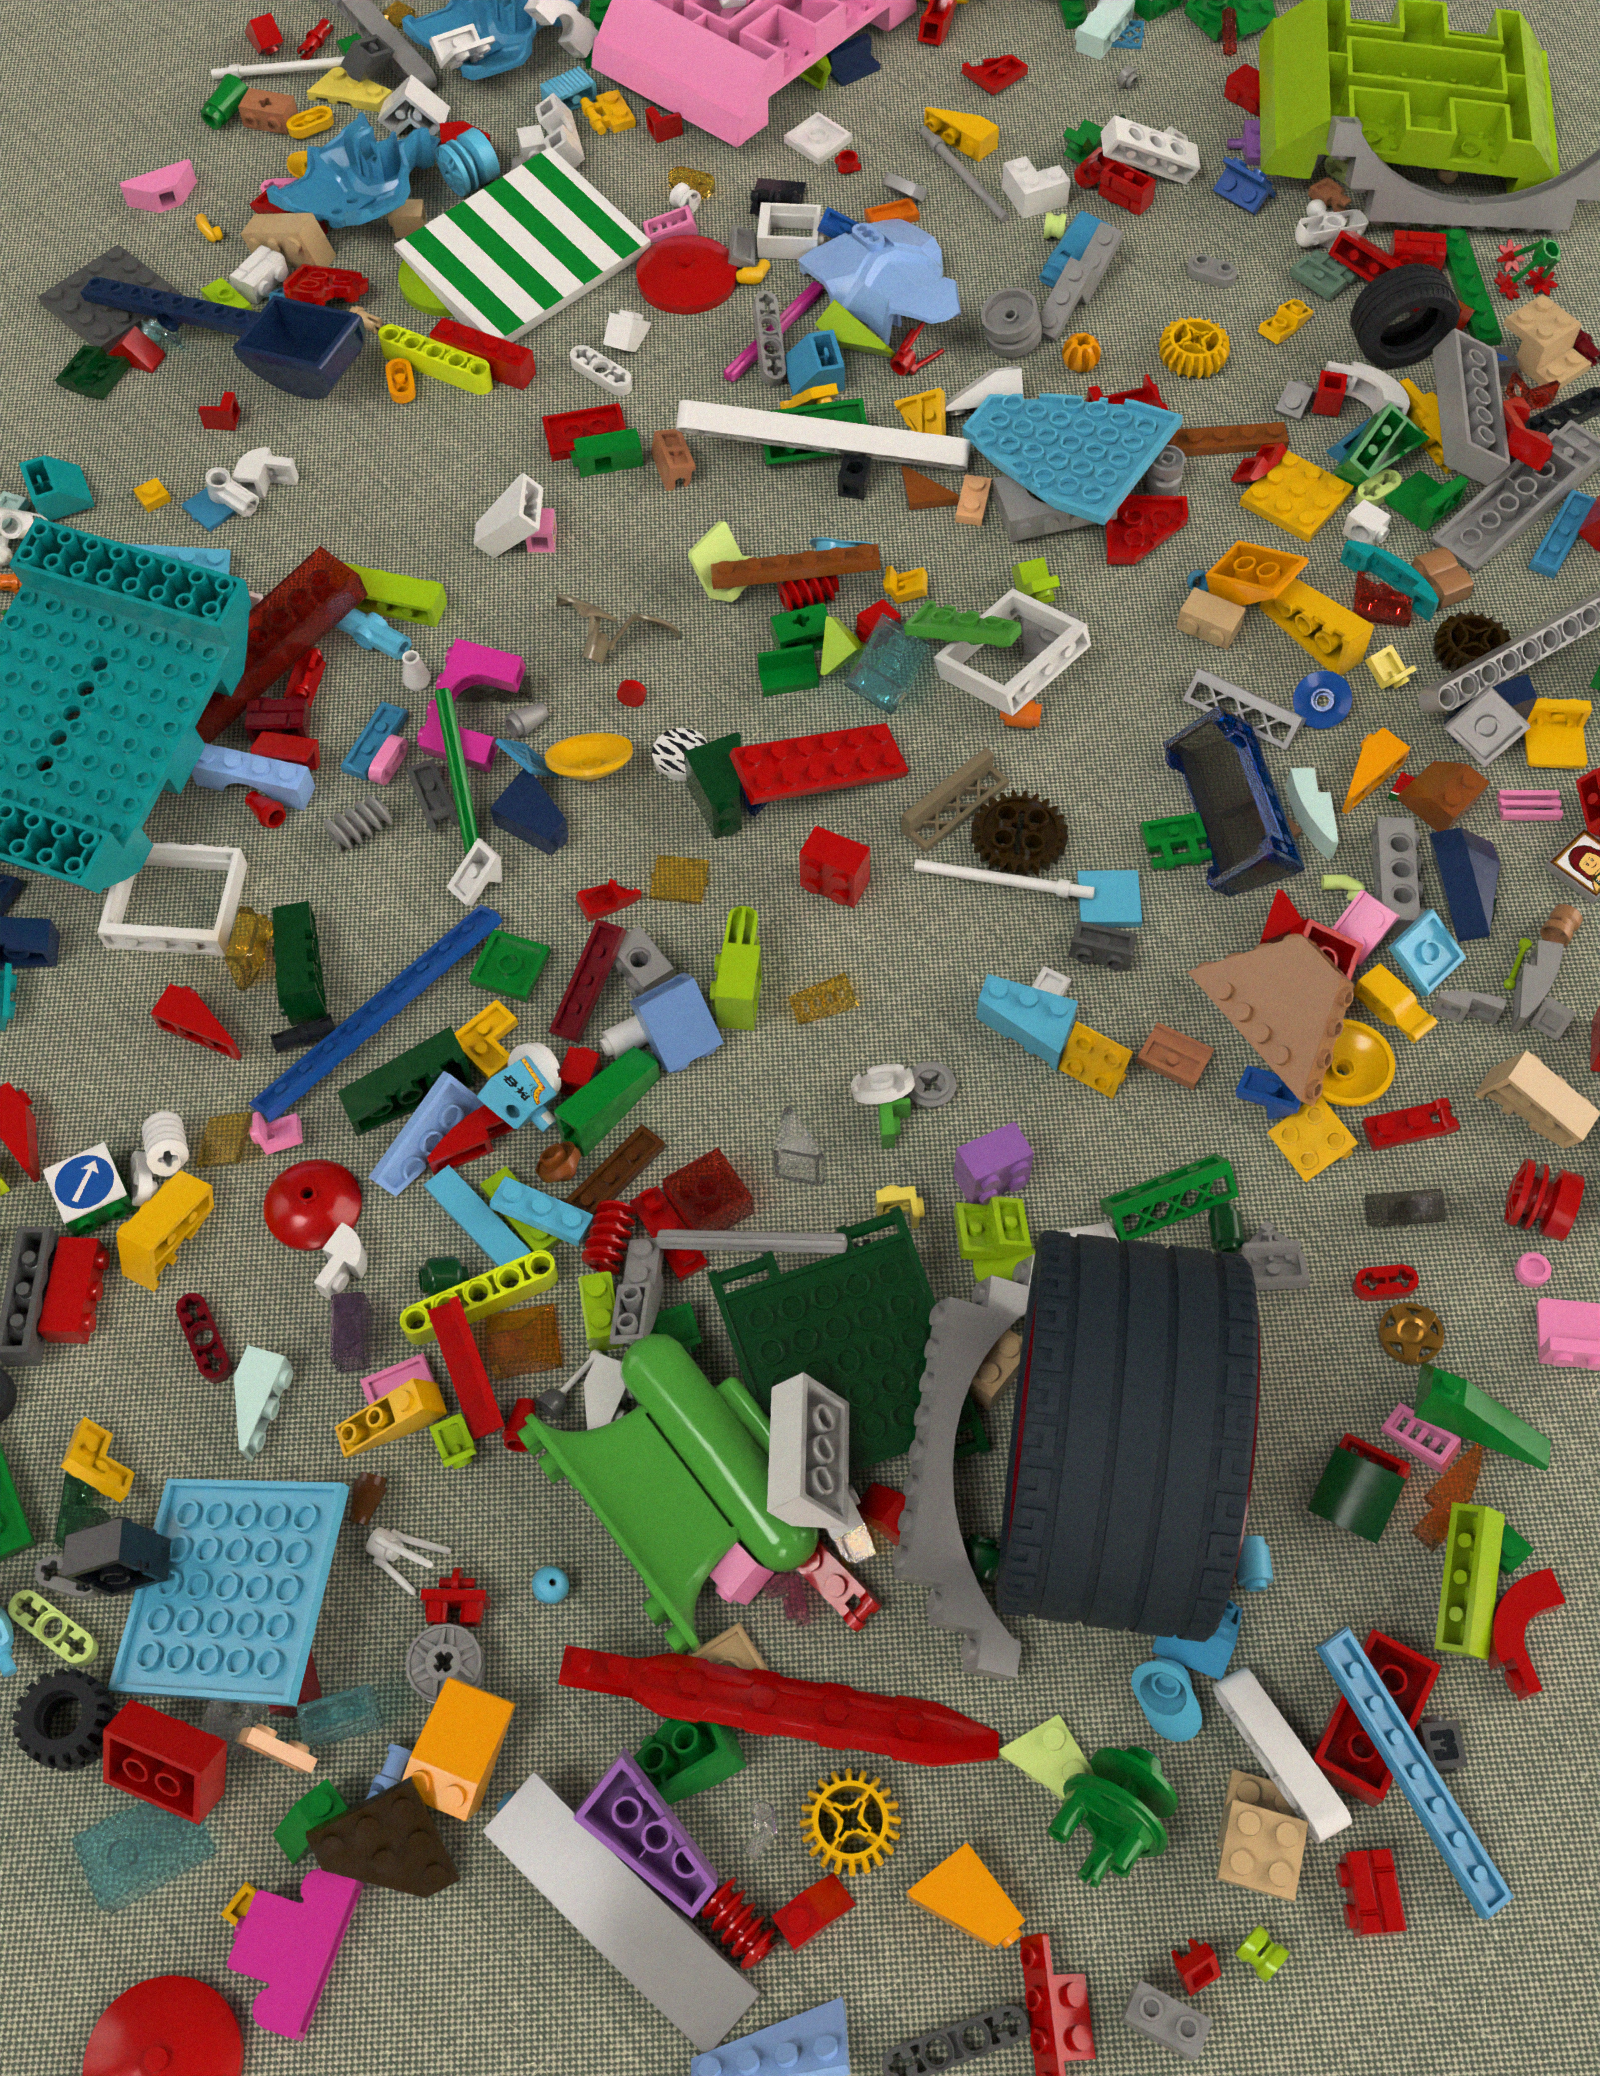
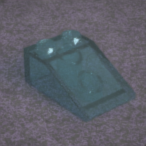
M882 613L851 666L843 685L870 701L879 709L892 715L909 693L930 643L924 639H918L916 636L905 635L904 626Z
M148 1802L106 1818L71 1838L99 1909L111 1914L120 1911L218 1853L204 1820L200 1825H197Z

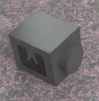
M1443 1715L1422 1718V1723L1415 1727L1413 1733L1439 1775L1457 1773L1466 1768L1468 1763L1457 1720L1445 1721Z

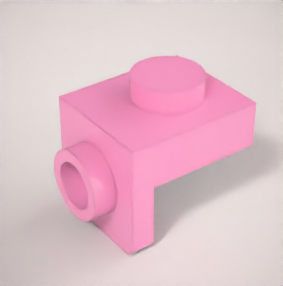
M259 1111L252 1113L253 1126L249 1127L250 1136L255 1145L260 1144L266 1155L303 1143L302 1122L297 1113L273 1120L271 1123H266Z

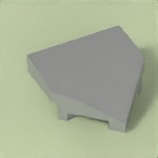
M1265 1221L1260 1226L1258 1233L1248 1243L1245 1242L1242 1245L1240 1253L1252 1267L1256 1291L1309 1288L1310 1276L1304 1253L1300 1251L1301 1242L1289 1240L1275 1231L1273 1224Z

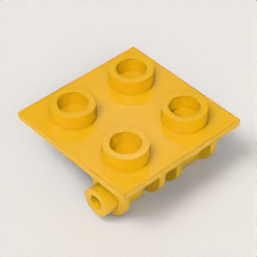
M1076 1021L1057 1069L1113 1099L1119 1085H1122L1127 1076L1124 1072L1133 1051Z
M1321 1096L1316 1100L1314 1107L1308 1104L1302 1105L1298 1113L1289 1115L1267 1132L1306 1183L1340 1157L1342 1160L1350 1157L1353 1154L1351 1149L1359 1144Z

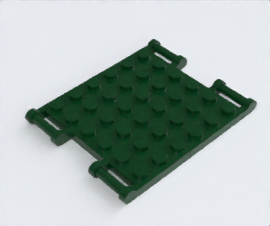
M899 1205L890 1208L889 1213L846 1227L844 1224L836 1227V1233H844L848 1240L846 1252L843 1254H837L780 1274L773 1252L770 1250L761 1253L762 1257L735 1267L720 1272L717 1269L707 1272L747 1390L769 1419L771 1417L772 1387L803 1372L849 1402L848 1485L851 1484L859 1499L860 1496L851 1472L909 1452L910 1445L915 1440L917 1426L914 1425V1415L920 1405L922 1392L919 1390V1382L926 1369L927 1358L924 1356V1350L932 1330L929 1317L932 1308L937 1304ZM892 1225L897 1230V1234L854 1248L852 1240ZM767 1270L769 1279L725 1294L723 1285ZM969 1390L961 1409L956 1434L970 1429L973 1439L954 1446L953 1461L975 1453L983 1455L990 1452L986 1435Z

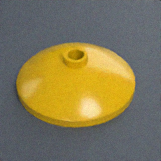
M581 734L566 738L552 745L545 753V762L550 770L560 776L579 781L593 782L607 777L622 768L632 757L633 746L629 739L617 734Z
M1343 1019L1342 1033L1336 1039L1332 1051V1063L1326 1069L1322 1081L1323 1090L1321 1097L1327 1102L1340 1106H1362L1377 1100L1387 1091L1395 1074V1057L1389 1043L1378 1031L1362 1022ZM1337 1070L1344 1071L1346 1075L1339 1074Z

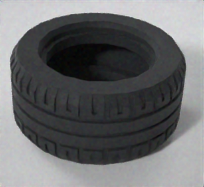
M1405 264L1381 274L1362 290L1353 306L1350 315V325L1362 353L1368 361L1382 367H1404L1417 363L1433 354V349L1456 328L1460 315V306L1445 274L1441 270L1427 264ZM1421 307L1409 318L1400 321L1396 324L1389 325V323H1391L1401 314L1408 312L1414 308Z

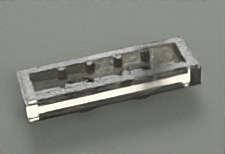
M523 676L517 693L480 684L462 691L455 701H470L474 703L533 702L534 691L531 676Z

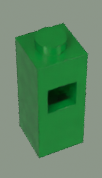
M637 428L573 439L575 450L570 451L573 468H579L581 478L644 466Z

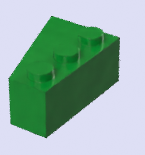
M1390 402L1372 416L1333 473L1338 478L1353 485L1355 489L1417 448L1430 437Z

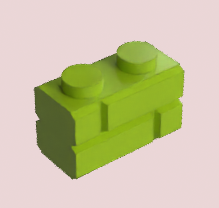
M606 1271L578 1277L586 1338L590 1352L594 1349L607 1351L624 1347L623 1344H611L609 1341L616 1300L611 1272Z

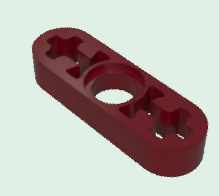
M188 1293L178 1300L176 1313L199 1372L210 1383L224 1382L231 1375L233 1365L211 1309L200 1294ZM192 1304L197 1306L196 1312L201 1320L196 1323L189 1314V1306ZM204 1330L212 1331L213 1338L208 1344L199 1346L195 1343L196 1336ZM211 1353L220 1363L219 1371L215 1373L211 1370L212 1363L207 1356Z

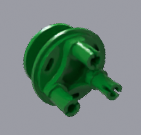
M1130 1746L1125 1751L1110 1747L1098 1749L1091 1759V1767L1095 1776L1077 1773L1068 1777L1063 1786L1065 1796L1062 1801L1063 1805L1047 1829V1832L1053 1839L1063 1844L1070 1840L1079 1823L1092 1833L1093 1841L1091 1845L1093 1849L1077 1872L1078 1877L1086 1884L1089 1879H1092L1090 1882L1091 1887L1098 1888L1100 1886L1101 1880L1109 1867L1116 1875L1128 1878L1138 1858L1159 1856L1168 1845L1166 1831L1158 1818H1168L1175 1813L1178 1807V1797L1172 1786L1163 1777L1161 1760L1150 1751L1141 1747Z

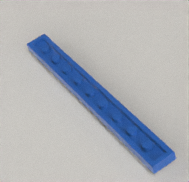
M480 904L248 1104L254 1112L259 1111L262 1117L269 1123L281 1116L299 1097L304 1096L314 1084L330 1074L336 1065L347 1056L353 1054L358 1046L371 1035L376 1034L394 1015L399 1014L417 995L422 994L432 982L445 974L462 956L467 955L484 937L490 935L493 929L503 922L499 914Z

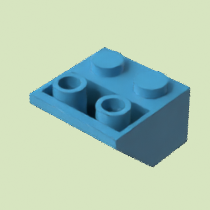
M834 329L808 333L785 355L786 375L792 396L812 387L832 383L837 384L838 391L845 390V366Z
M1228 1600L1216 1633L1206 1642L1178 1639L1176 1635L1172 1638L1155 1636L1151 1652L1222 1680L1236 1645L1243 1608L1236 1606L1232 1601Z

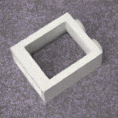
M761 202L757 232L758 258L799 259L814 247L824 244V234L817 231L823 217L821 216V205ZM771 227L813 229L812 237L771 236L770 233Z

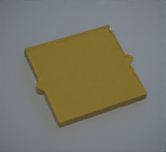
M657 855L654 873L650 875L652 885L649 898L702 905L704 889L708 886L709 860Z
M243 1112L209 1117L204 1138L200 1142L202 1146L196 1166L205 1168L240 1163L245 1142L249 1139L247 1135L253 1114Z

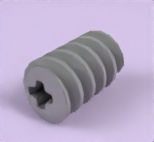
M371 795L365 796V804L360 801L355 802V811L350 807H346L344 809L345 817L340 813H336L334 815L335 823L330 819L324 820V827L339 851H341V845L346 846L349 850L353 849L351 839H355L360 844L363 843L361 837L363 832L368 837H373L371 831L373 826L380 832L383 831L381 824L383 820L390 826L393 825L386 806L377 795H375V798Z

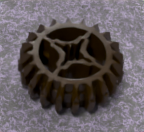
M1470 610L1465 615L1459 611L1456 616L1450 615L1445 622L1440 624L1433 638V654L1436 655V662L1442 663V670H1450L1453 673L1511 640L1509 638L1510 630L1503 629V622L1495 623L1494 616L1486 618L1483 612L1479 615H1474L1472 610Z

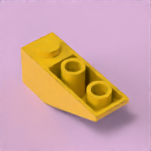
M932 107L925 108L924 126H927L935 135H939L947 144L977 162H980L998 148L999 126L984 117Z
M412 1378L336 1425L335 1431L344 1458H349L419 1431L446 1415L447 1410L437 1383Z

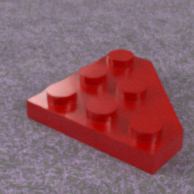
M1128 495L1117 509V519L1112 520L1111 518L1105 524L1106 563L1135 565L1184 527L1188 521L1187 496Z

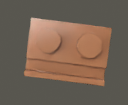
M1157 1022L1141 1049L1136 1063L1194 1090L1213 1055L1214 1048Z

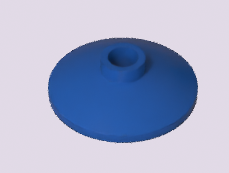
M1317 671L1307 675L1297 685L1293 695V707L1295 713L1307 718L1304 723L1307 726L1315 729L1331 728L1341 723L1350 712L1353 699L1352 691L1347 681L1339 674L1331 671ZM1321 697L1329 699V703L1324 707L1318 705V700Z

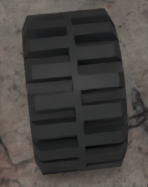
M63 1668L55 1669L54 1676L48 1673L39 1676L41 1682L38 1685L31 1682L26 1689L30 1691L26 1698L20 1696L17 1704L21 1705V1709L13 1713L12 1720L19 1723L18 1726L13 1727L14 1736L20 1739L17 1742L21 1750L27 1752V1756L53 1770L57 1768L60 1771H70L71 1766L78 1770L86 1767L85 1760L87 1759L95 1762L100 1758L97 1752L101 1748L103 1749V1730L119 1713L113 1708L117 1704L115 1698L109 1694L110 1691L107 1690L106 1686L78 1669L70 1668L69 1672ZM80 1700L82 1716L76 1729L64 1738L53 1740L50 1726L56 1711L68 1702Z

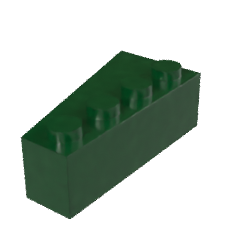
M309 901L272 907L273 920H269L271 936L274 938L272 953L276 963L275 979L281 1015L287 1016L292 1027L297 1026L296 1023L300 1021L304 1024L327 1016L328 1010L316 919Z

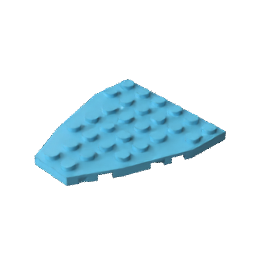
M1040 393L1039 399H1023V394H989L962 426L963 436L970 440L971 444L996 468L1054 509L1105 526L1180 428L1183 415L1130 399H1125L1124 405L1108 404V398L1100 397L1099 401L1084 402L1083 396Z

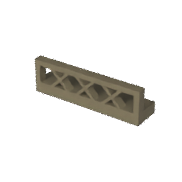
M985 747L903 813L901 832L927 853L977 812L981 804H987L990 797L994 798L1009 786L1010 780L993 767L994 753ZM987 775L998 782L993 787H980V781ZM977 794V800L974 803L959 804V798L962 795ZM943 811H956V817L952 821H939V814ZM922 828H935V834L927 841L917 832Z

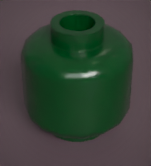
M455 1256L428 1258L424 1263V1267H419L418 1271L421 1294L426 1293L429 1298L468 1281L469 1273L467 1266H461L459 1259Z
M970 1533L969 1538H962L978 1584L980 1587L982 1583L993 1584L997 1578L1000 1549L996 1547L997 1542Z

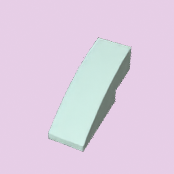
M1291 768L1285 786L1294 815L1313 845L1326 859H1333L1339 840L1331 792H1318L1315 768Z

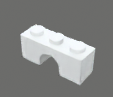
M528 0L524 10L540 26L553 25L557 17L561 20L563 31L558 43L574 58H586L593 47L594 38L598 36L599 31L594 27V23L589 18L577 11L578 7L569 0Z
M553 92L535 106L538 121L549 134L544 138L546 149L551 146L574 168L585 160L572 112Z

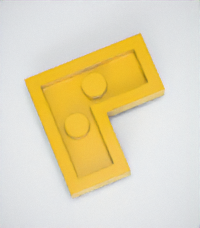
M496 999L456 1031L455 1035L466 1059L489 1080L492 1076L508 1067L507 1062L510 1054L498 1041L519 1024L517 1018Z
M84 1416L75 1427L60 1467L68 1471L73 1477L79 1478L96 1488L101 1494L109 1496L120 1503L128 1495L135 1473L106 1455L113 1434Z

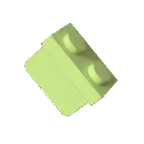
M718 521L689 550L688 558L709 598L733 602L747 586L713 590L711 564L721 561L746 560L752 557L741 554L727 523Z

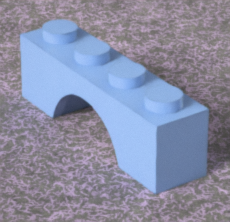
M205 743L206 746L191 773L197 786L224 791L225 787L229 784H245L259 789L272 799L282 803L283 806L305 811L315 789L307 766Z

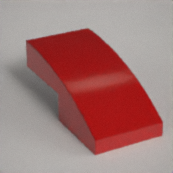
M1282 442L1262 445L1255 457L1243 458L1231 481L1239 483L1261 478L1278 464L1286 453L1287 448Z

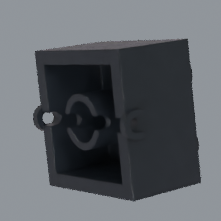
M114 1517L110 1519V1522L98 1526L83 1527L82 1531L66 1535L61 1577L79 1584L83 1592L92 1589L109 1597L167 1581L171 1539L158 1534L155 1529L145 1528L133 1523L132 1519L128 1517Z

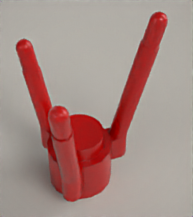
M924 321L919 324L916 330L914 328L909 330L896 355L890 361L892 370L900 376H905L908 372L914 375L919 368L945 352L941 348L915 363L916 354L910 348L924 328Z

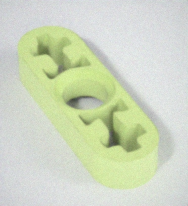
M22 1590L11 1598L8 1605L10 1617L67 1662L76 1667H83L90 1664L96 1658L99 1649L97 1640L36 1592ZM23 1603L31 1604L35 1610L41 1613L37 1620L23 1611L21 1608ZM53 1619H61V1632L55 1637L47 1638L44 1633L46 1624ZM69 1637H72L80 1644L84 1643L83 1646L86 1648V1651L83 1655L76 1653L75 1649L65 1643Z

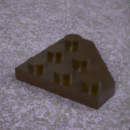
M412 1776L306 1831V1839L322 1871L427 1898L460 1880L457 1867Z

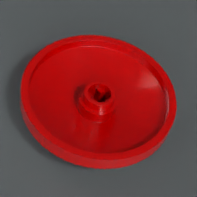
M698 235L673 236L655 243L642 254L636 267L637 286L642 297L657 309L673 314H697L721 305L731 296L737 284V266L728 264L729 250L718 241Z
M168 1975L151 1978L140 1982L122 1993L102 2014L92 2031L86 2047L83 2061V2076H241L244 2063L242 2028L233 2007L212 1986L185 1976Z

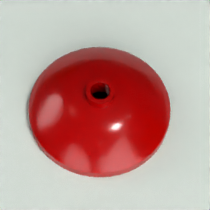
M322 1159L306 1160L287 1168L272 1182L264 1200V1218L270 1232L285 1246L301 1251L321 1250L341 1222L352 1229L354 1228L362 1209V1194L355 1177L342 1165ZM308 1192H312V1193H313V1195H312L310 1198H308V1199H304V1198H303V1196H304L306 1193H308Z

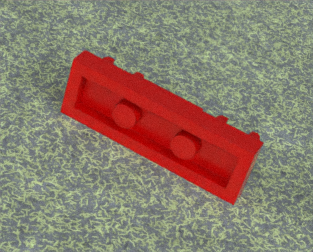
M658 1185L652 1189L651 1187L639 1193L638 1197L629 1201L630 1206L637 1210L638 1214L636 1216L651 1238H656L658 1231L661 1229L687 1230ZM664 1249L663 1258L679 1282L708 1267V1262L700 1250Z

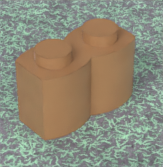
M1443 546L1414 557L1412 567L1427 580L1439 599L1437 605L1439 609L1470 597L1474 583L1468 572L1458 565L1456 558L1448 548Z

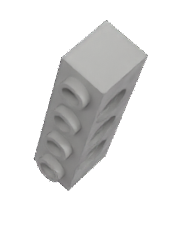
M1378 816L1371 832L1374 898L1400 915L1386 934L1389 936H1400L1425 912L1424 907H1420L1419 902L1423 894V883L1418 881V874L1421 870V856L1416 855V849L1419 846L1420 834L1419 831H1415L1414 818Z

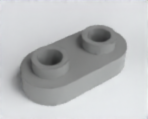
M1205 254L1194 255L1188 261L1187 274L1195 280L1220 288L1231 287L1236 282L1238 270L1230 262H1225Z

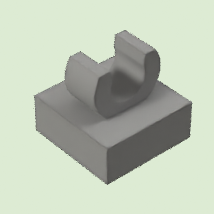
M1548 996L1530 1025L1558 1041L1577 1012Z

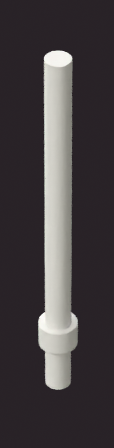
M345 56L248 66L230 64L227 68L211 69V75L213 79H221L225 74H232L242 79L243 76L341 67L340 65Z
M916 859L914 871L1056 893V897L1061 898L1074 896L1093 899L1095 887L1071 884V880L1065 879L1051 881Z

